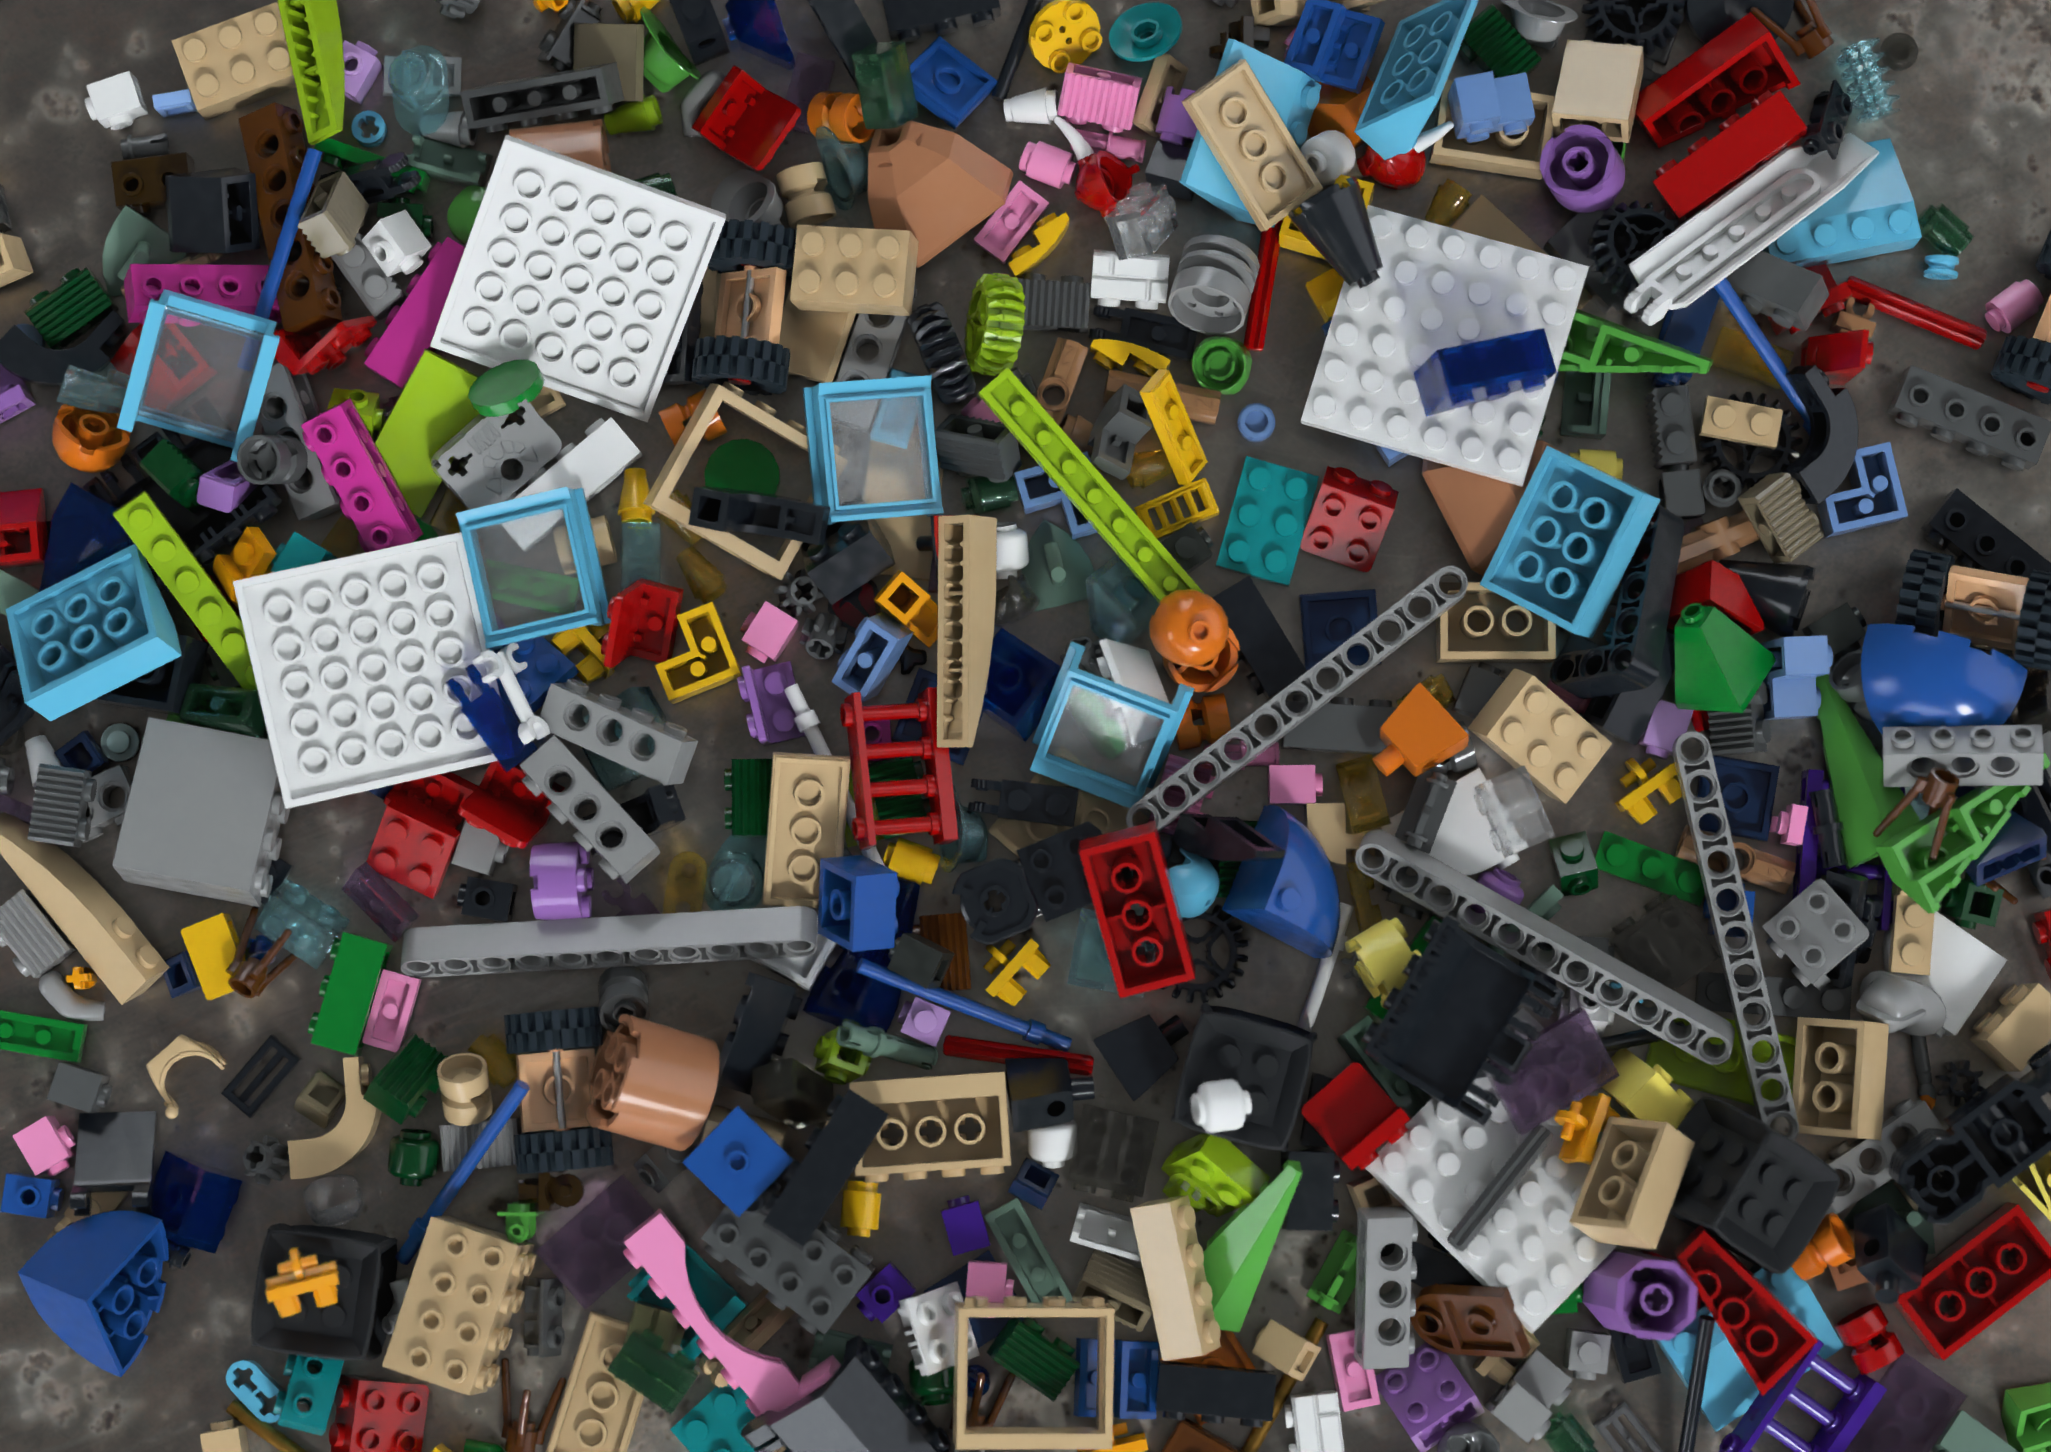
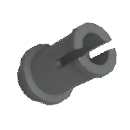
M166 132L133 138L132 134H129L127 139L120 140L123 160L170 154Z

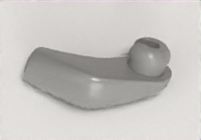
M711 70L705 72L682 98L681 120L683 137H701L691 127L725 79V76L720 71Z
M49 971L40 978L39 990L61 1016L72 1021H104L105 1001L88 999L76 994L58 971Z

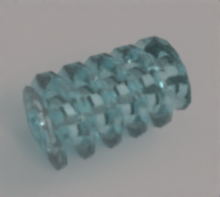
M1879 37L1866 39L1847 46L1840 51L1843 54L1836 60V64L1839 67H1848L1842 72L1841 78L1844 81H1853L1846 88L1847 94L1859 95L1851 102L1852 108L1864 109L1856 116L1858 123H1871L1902 110V108L1893 109L1892 104L1901 98L1900 94L1887 93V90L1896 84L1895 80L1882 79V76L1891 70L1890 66L1877 65V62L1886 55L1885 52L1872 51V48L1881 41Z

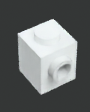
M130 71L86 85L90 96L84 99L88 113L92 120L97 119L106 129L111 127L112 130H119L129 127L133 124V119L149 114L138 80Z
M406 209L380 219L361 240L387 277L402 271L405 275L412 273L423 264L422 257L432 247Z

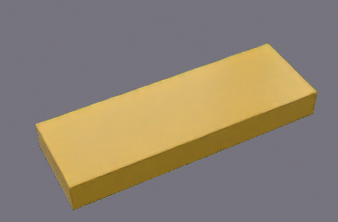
M1158 369L1139 393L1178 484L1190 485L1208 461L1170 371Z

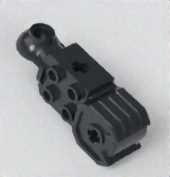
M1087 821L1016 850L1019 856L1018 859L996 858L962 872L954 884L952 894L961 895L960 907L967 923L975 929L970 938L983 944L992 945L1030 929L1039 916L1043 915L1045 921L1048 922L1093 903L1079 854L1080 840L1103 835L1101 830ZM1172 839L1161 843L1166 863H1168L1172 854ZM1122 867L1121 872H1118V874L1124 873L1126 878L1130 879L1133 878V871L1136 870ZM992 890H997V895H1000L1002 892L1006 897V901L1001 903L1002 910L1000 912H994V907L989 909L986 901L990 898L989 892Z
M2051 1043L2038 1050L2029 1058L2027 1063L2031 1070L2024 1076L2017 1078L2006 1073L1943 1119L1949 1127L1947 1130L1937 1128L1925 1129L1893 1152L1889 1164V1175L1898 1184H1901L1907 1196L1918 1206L1917 1212L1927 1222L1941 1225L1952 1223L1981 1202L1986 1193V1188L1991 1184L1998 1189L2051 1151V1110L2041 1098L2046 1093L2051 1095ZM1944 1169V1171L1939 1172L1943 1176L1939 1181L1936 1182L1932 1179L1936 1171Z

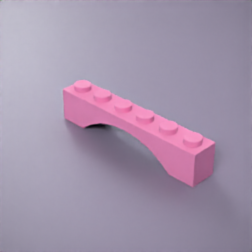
M661 1208L624 1237V1244L627 1248L623 1250L626 1258L636 1269L643 1266L651 1276L647 1281L649 1286L661 1300L665 1296L670 1299L676 1307L671 1312L684 1329L691 1326L700 1336L696 1343L710 1360L714 1356L717 1357L725 1367L720 1373L734 1390L739 1386L749 1397L744 1402L755 1417L767 1411L781 1412L802 1399L797 1393L800 1380L782 1358L765 1355L742 1346L723 1333L707 1316L696 1299L688 1278L685 1262V1238Z

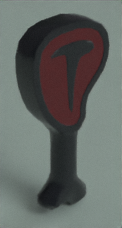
M870 580L833 605L828 601V612L836 615L841 620L842 627L848 628L851 633L855 634L857 627L865 617L881 613L880 606L873 600L879 593L878 586L873 580ZM907 644L899 658L901 661V674H910L915 665H924L927 662V652L914 649Z

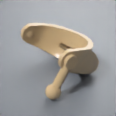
M182 1034L146 1064L155 1087L165 1100L164 1105L167 1107L165 1115L169 1119H174L178 1116L179 1106L166 1091L165 1079L167 1071L176 1061L183 1057L197 1055L211 1060L221 1070L225 1068L227 1063L212 1046L204 1042L195 1041Z

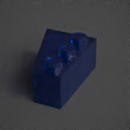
M1541 328L1436 350L1414 372V377L1427 417L1487 399H1500L1522 389L1524 393L1540 390L1546 386L1545 382L1557 371L1545 330Z

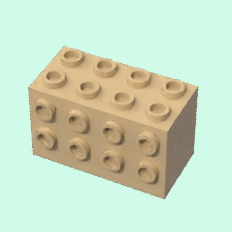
M431 1216L382 1367L468 1396L487 1392L488 1387L493 1388L500 1372V1365L496 1364L500 1350L505 1351L511 1339L512 1328L508 1326L512 1313H518L524 1299V1291L520 1290L524 1277L530 1276L536 1262V1254L532 1253L535 1244L527 1241L521 1243L511 1242L506 1234L452 1216Z

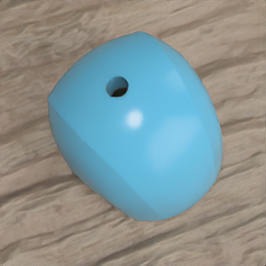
M1180 847L1181 854L1185 856L1183 865L1174 866L1168 870L1181 917L1192 918L1201 915L1212 905L1218 894L1220 881L1216 869L1207 858L1188 852Z

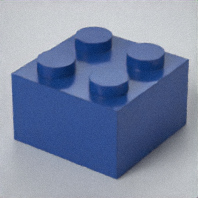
M863 855L820 858L817 933L852 952L894 948V939L898 931L896 897H898L900 891L897 872Z

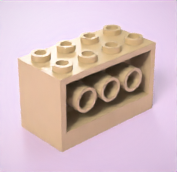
M1005 1071L849 1082L850 1090L889 1114L882 1128L855 1168V1175L864 1176L865 1183L888 1181L889 1174L903 1173V1180L926 1179L928 1177L927 1171L942 1170V1177H959L966 1175V1168H980L981 1175L1004 1173V1166L1012 1164ZM967 1117H972L975 1124L981 1125V1131L975 1132L973 1139L967 1138V1134L960 1132L959 1125L966 1123ZM928 1120H934L936 1126L942 1127V1133L936 1136V1141H929L928 1135H922L921 1128L927 1126ZM889 1123H896L897 1129H903L904 1135L897 1139V1144H891L890 1138L883 1136V1131L889 1129Z

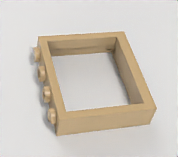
M724 381L722 386L710 383L643 504L771 578L782 580L803 542L785 539L774 559L729 532L688 525L691 510L669 498L722 402L808 452L807 433L804 426L790 419L785 424L774 417L777 412L775 409L758 400L754 405L741 398L744 391L729 382ZM834 445L838 480L848 460L838 455L841 449ZM812 492L806 501L808 503H813Z
M967 1296L965 1297V1303H955L953 1444L956 1450L1112 1449L1115 1308L1110 1303H1105L1104 1297L1099 1296L1082 1297L1081 1303H1066V1297L1045 1296L1042 1298V1303H1027V1297L1006 1296L1004 1297V1303H988V1297ZM968 1317H1098L1096 1427H967Z

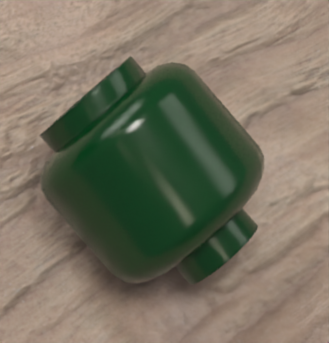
M406 1128L401 1129L400 1135H396L391 1139L388 1172L400 1178L399 1184L404 1186H423V1179H430L436 1175L440 1145L438 1140L431 1137V1131Z
M912 1359L908 1365L910 1394L920 1399V1402L925 1406L950 1403L951 1397L954 1396V1366L929 1376H921L920 1370H915L914 1359Z

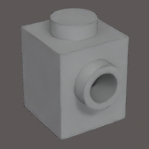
M465 820L451 864L493 876L497 862H504L509 846L503 844L498 836L485 829L473 827Z
M1567 1328L1562 1366L1568 1370H1573L1572 1377L1596 1380V1373L1607 1375L1611 1335L1605 1332Z

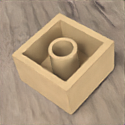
M2023 983L2019 986L2013 984L1999 998L2002 1005L1993 1015L1987 1012L1973 1026L1976 1033L1969 1040L2003 1071L2021 1072L2028 1065L2027 1061L2051 1040V994L2040 983Z

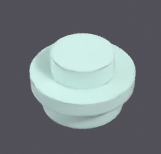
M123 723L109 726L101 737L103 753L109 759L118 762L127 761L134 757L140 746V739L136 730Z

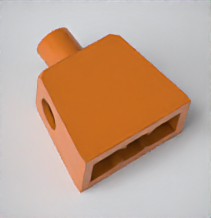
M1419 682L1381 726L1380 739L1386 748L1372 760L1376 767L1387 777L1402 764L1413 776L1417 777L1464 750L1468 746L1469 734Z

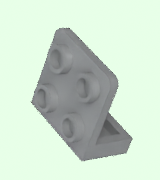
M1822 879L1814 881L1762 926L1770 935V938L1765 941L1780 959L1787 955L1796 966L1791 969V972L1805 987L1812 983L1819 991L1831 982L1826 974L1869 937L1867 927Z

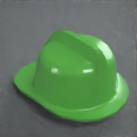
M641 8L642 19L649 30L644 38V76L663 93L669 92L689 75L699 80L701 78L700 72L681 52L662 22L649 9Z

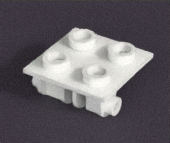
M958 1281L915 1297L912 1296L899 1300L901 1308L897 1309V1311L900 1313L903 1326H912V1329L905 1331L904 1334L905 1336L914 1334L916 1339L907 1344L908 1347L918 1346V1348L912 1349L911 1353L915 1363V1370L919 1369L921 1376H929L954 1366L955 1303H964ZM968 1317L969 1360L980 1356Z

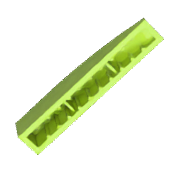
M277 0L308 143L315 145L343 131L345 72L337 0Z

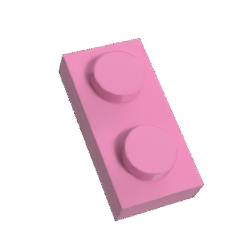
M1019 180L1007 195L1005 204L994 212L974 238V243L1004 265L1050 206V203Z
M387 969L382 970L361 1043L395 1053L401 1048L422 979Z
M1355 1329L1326 1334L1335 1387L1338 1392L1339 1408L1342 1412L1381 1404L1374 1369H1363L1354 1358Z

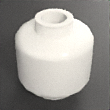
M1326 130L1308 139L1301 147L1302 154L1320 184H1330L1341 174H1349L1354 167L1356 160L1355 148L1351 140L1344 133L1337 130Z
M997 522L996 579L1017 577V570L1023 569L1029 563L1027 533L1023 529L1017 528L1016 522Z
M1234 1079L1205 1082L1200 1084L1197 1093L1191 1096L1193 1120L1196 1125H1201L1208 1133L1241 1128L1246 1114H1250L1252 1110L1249 1092L1247 1090L1242 1091L1239 1083Z
M1074 1119L1067 1123L1027 1130L1029 1155L1033 1159L1042 1162V1166L1045 1168L1065 1166V1161L1073 1158L1078 1152L1077 1123Z

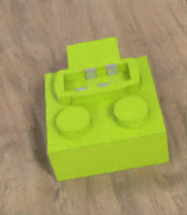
M1201 1133L1176 1145L1161 1167L1170 1176L1162 1190L1164 1194L1169 1198L1188 1195L1190 1206L1194 1209L1195 1213L1204 1210L1216 1217L1236 1210L1243 1204L1252 1203L1260 1195L1259 1188L1270 1179L1269 1175L1230 1141L1206 1133Z

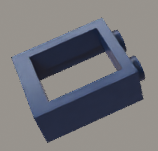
M1711 288L1687 307L1675 310L1668 309L1657 339L1700 355L1720 298L1717 291ZM1646 372L1644 377L1653 380L1651 384L1654 387L1662 388L1685 385L1692 378L1693 373Z

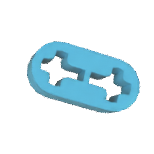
M243 1359L233 1363L226 1373V1383L229 1389L261 1421L267 1423L278 1421L280 1414L273 1413V1411L266 1413L263 1410L266 1402L259 1393L262 1391L266 1397L272 1398L277 1396L279 1390H285L254 1360ZM238 1368L242 1371L250 1368L253 1371L250 1379L258 1387L256 1390L247 1383L241 1386L238 1385L236 1382L239 1378Z

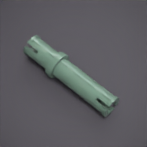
M847 1021L842 1023L843 1027L839 1026L836 1033V1040L840 1046L860 1050L868 1057L882 1056L925 1070H931V1064L935 1066L938 1060V1050L936 1047L886 1034L882 1028L876 1026L867 1028Z

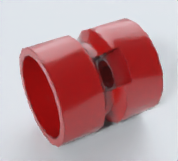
M1879 1303L1862 1307L1845 1316L1834 1325L1843 1344L1853 1348L1850 1357L1861 1375L1871 1373L1890 1364L1905 1352L1895 1332L1886 1330L1889 1321Z

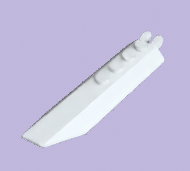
M1852 133L1844 134V140L1840 144L1835 160H1832L1827 150L1820 151L1815 155H1809L1804 152L1801 144L1787 147L1630 263L1629 268L1639 286L1626 297L1624 308L1631 314L1635 313L1646 305L1650 297H1653L1655 300L1646 307L1641 317L1644 323L1652 326L1663 319L1668 309L1675 310L1687 307L1843 190L1879 155V151Z

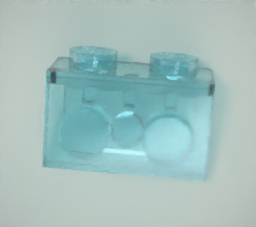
M286 880L270 895L253 928L274 942L286 929H290L292 934L282 947L317 970L324 963L334 940L347 928L350 920L340 914L335 907L325 904L310 894L305 887L295 884L291 880Z

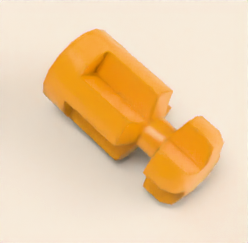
M75 966L72 967V974L66 975L65 979L66 983L74 984V989L88 990L95 986L97 974L90 967Z

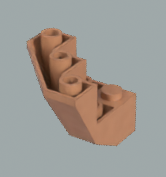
M914 121L877 123L868 152V203L874 229L911 231L919 241L916 268H920L1005 204L1013 172L1010 168L955 132Z
M1543 440L1536 441L1523 487L1430 460H1423L1422 475L1471 570L1484 576L1546 446L1558 450Z

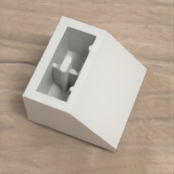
M1109 639L1099 641L1103 656L1096 658L1102 678L1109 679V681L1169 703L1149 650ZM1108 698L1109 703H1112L1114 708L1119 706V708L1113 710L1115 718L1119 722L1122 731H1128L1132 744L1158 736L1164 719Z

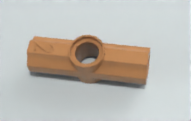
M1060 337L1057 338L1035 398L1059 426H1061L1066 410L1070 405V399L1089 348L1078 342ZM1049 388H1058L1063 392L1065 398L1059 405H1049L1043 399L1044 392Z
M1109 369L1103 403H1107L1123 384L1140 392L1151 377ZM1175 383L1190 420L1215 425L1221 392Z
M1742 510L1730 517L1726 515L1695 527L1696 531L1684 535L1677 574L1697 567L1704 562L1710 560L1718 561L1741 551V547L1760 540L1745 511Z
M1686 825L1678 841L1675 857L1698 864L1690 827ZM1700 830V831H1701L1703 834H1705V835H1708V836L1714 835V834H1711V833H1708V832H1705V831ZM1733 841L1734 849L1738 850L1744 858L1743 866L1739 869L1741 879L1785 895L1792 883L1796 863L1751 848L1746 843ZM1719 851L1712 852L1707 860L1709 869L1720 873L1728 865L1726 856Z

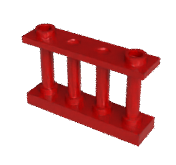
M937 687L926 688L920 692L915 703L862 706L861 692H853L844 699V704H841L840 719L842 726L847 727L856 810V818L852 820V834L854 840L859 841L860 851L868 850L877 845L876 836L928 832L930 836L933 835L934 845L950 844L959 839L949 748H937ZM916 718L917 722H921L922 737H919V741L866 744L864 721ZM920 756L922 760L925 759L926 774L923 775L922 779L870 782L868 759ZM924 794L926 798L929 797L931 812H928L926 817L874 820L872 797Z

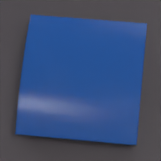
M1307 0L1284 63L1304 72L1318 82L1360 94L1385 23L1381 18L1347 10L1340 3L1328 0Z
M1077 1338L1076 1360L1080 1363V1366L1075 1371L1073 1415L1077 1417H1096L1098 1338ZM1114 1339L1113 1417L1118 1419H1156L1155 1399L1159 1361L1158 1341Z

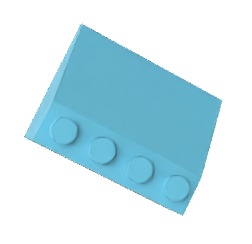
M1442 0L1399 21L1354 131L1384 160L1398 154L1408 153L1417 143L1419 134L1439 101L1478 0Z
M1228 38L1216 76L1237 61L1246 59L1301 150L1302 144L1307 138L1311 117L1320 99L1322 85L1304 72L1235 39ZM1197 129L1179 183L1237 221L1255 224Z
M1891 139L1867 142V144L1879 151V155L1843 190L1762 251L1806 268L1913 249L1922 238L1914 200Z
M1546 446L1479 585L1576 635L1592 639L1660 499L1561 451Z
M135 544L5 609L24 702L49 721H53L182 656L173 619L144 555Z
M1757 1265L1749 1269L1824 1344L1818 1352L1819 1356L1826 1360L1844 1348L1808 1283L1802 1280L1792 1267L1783 1274L1772 1273ZM1701 1300L1700 1308L1693 1322L1670 1341L1655 1340L1687 1390L1700 1315L1713 1316L1703 1300ZM1715 1321L1701 1411L1714 1431L1717 1432L1746 1413L1760 1391ZM1808 1367L1804 1373L1811 1370V1368Z

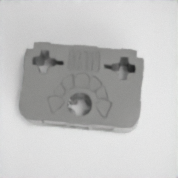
M526 399L518 403L520 409L516 412V415L519 419L516 422L511 420L505 421L509 414L499 417H485L479 414L432 456L431 467L433 471L468 510L503 502L561 451L562 443L559 436L547 425ZM452 456L456 459L462 458L459 462L462 469L458 473L453 470L447 471L451 467L448 460ZM505 460L510 462L516 461L513 467L516 472L512 476L508 474L502 476L501 474L504 470L502 463Z

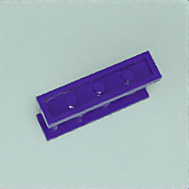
M1807 769L1802 771L1799 805L1808 806V813L1802 845L1796 846L1792 900L1816 881V879H1820L1822 875L1826 876L1827 870L1831 869H1823L1822 857L1817 856L1819 841L1818 836L1813 835L1812 827L1816 825L1809 792L1831 789L1829 781L1823 779L1824 770ZM1900 787L1905 795V787ZM1880 856L1879 865L1861 864L1850 870H1847L1845 865L1837 866L1840 869L1861 875L1870 880H1878L1877 895L1880 896V900L1883 901L1884 905L1881 916L1876 917L1880 919L1877 931H1888L1893 916L1894 901H1891L1893 881Z
M1818 1340L1764 1396L1761 1393L1758 1394L1733 1432L1723 1438L1719 1446V1452H1753L1751 1449L1763 1431L1794 1452H1844L1888 1389L1866 1374L1861 1375L1859 1373L1854 1379L1847 1376L1818 1355V1352L1824 1345ZM1808 1367L1843 1391V1397L1834 1410H1828L1795 1386ZM1786 1399L1821 1423L1820 1430L1811 1442H1806L1773 1418Z

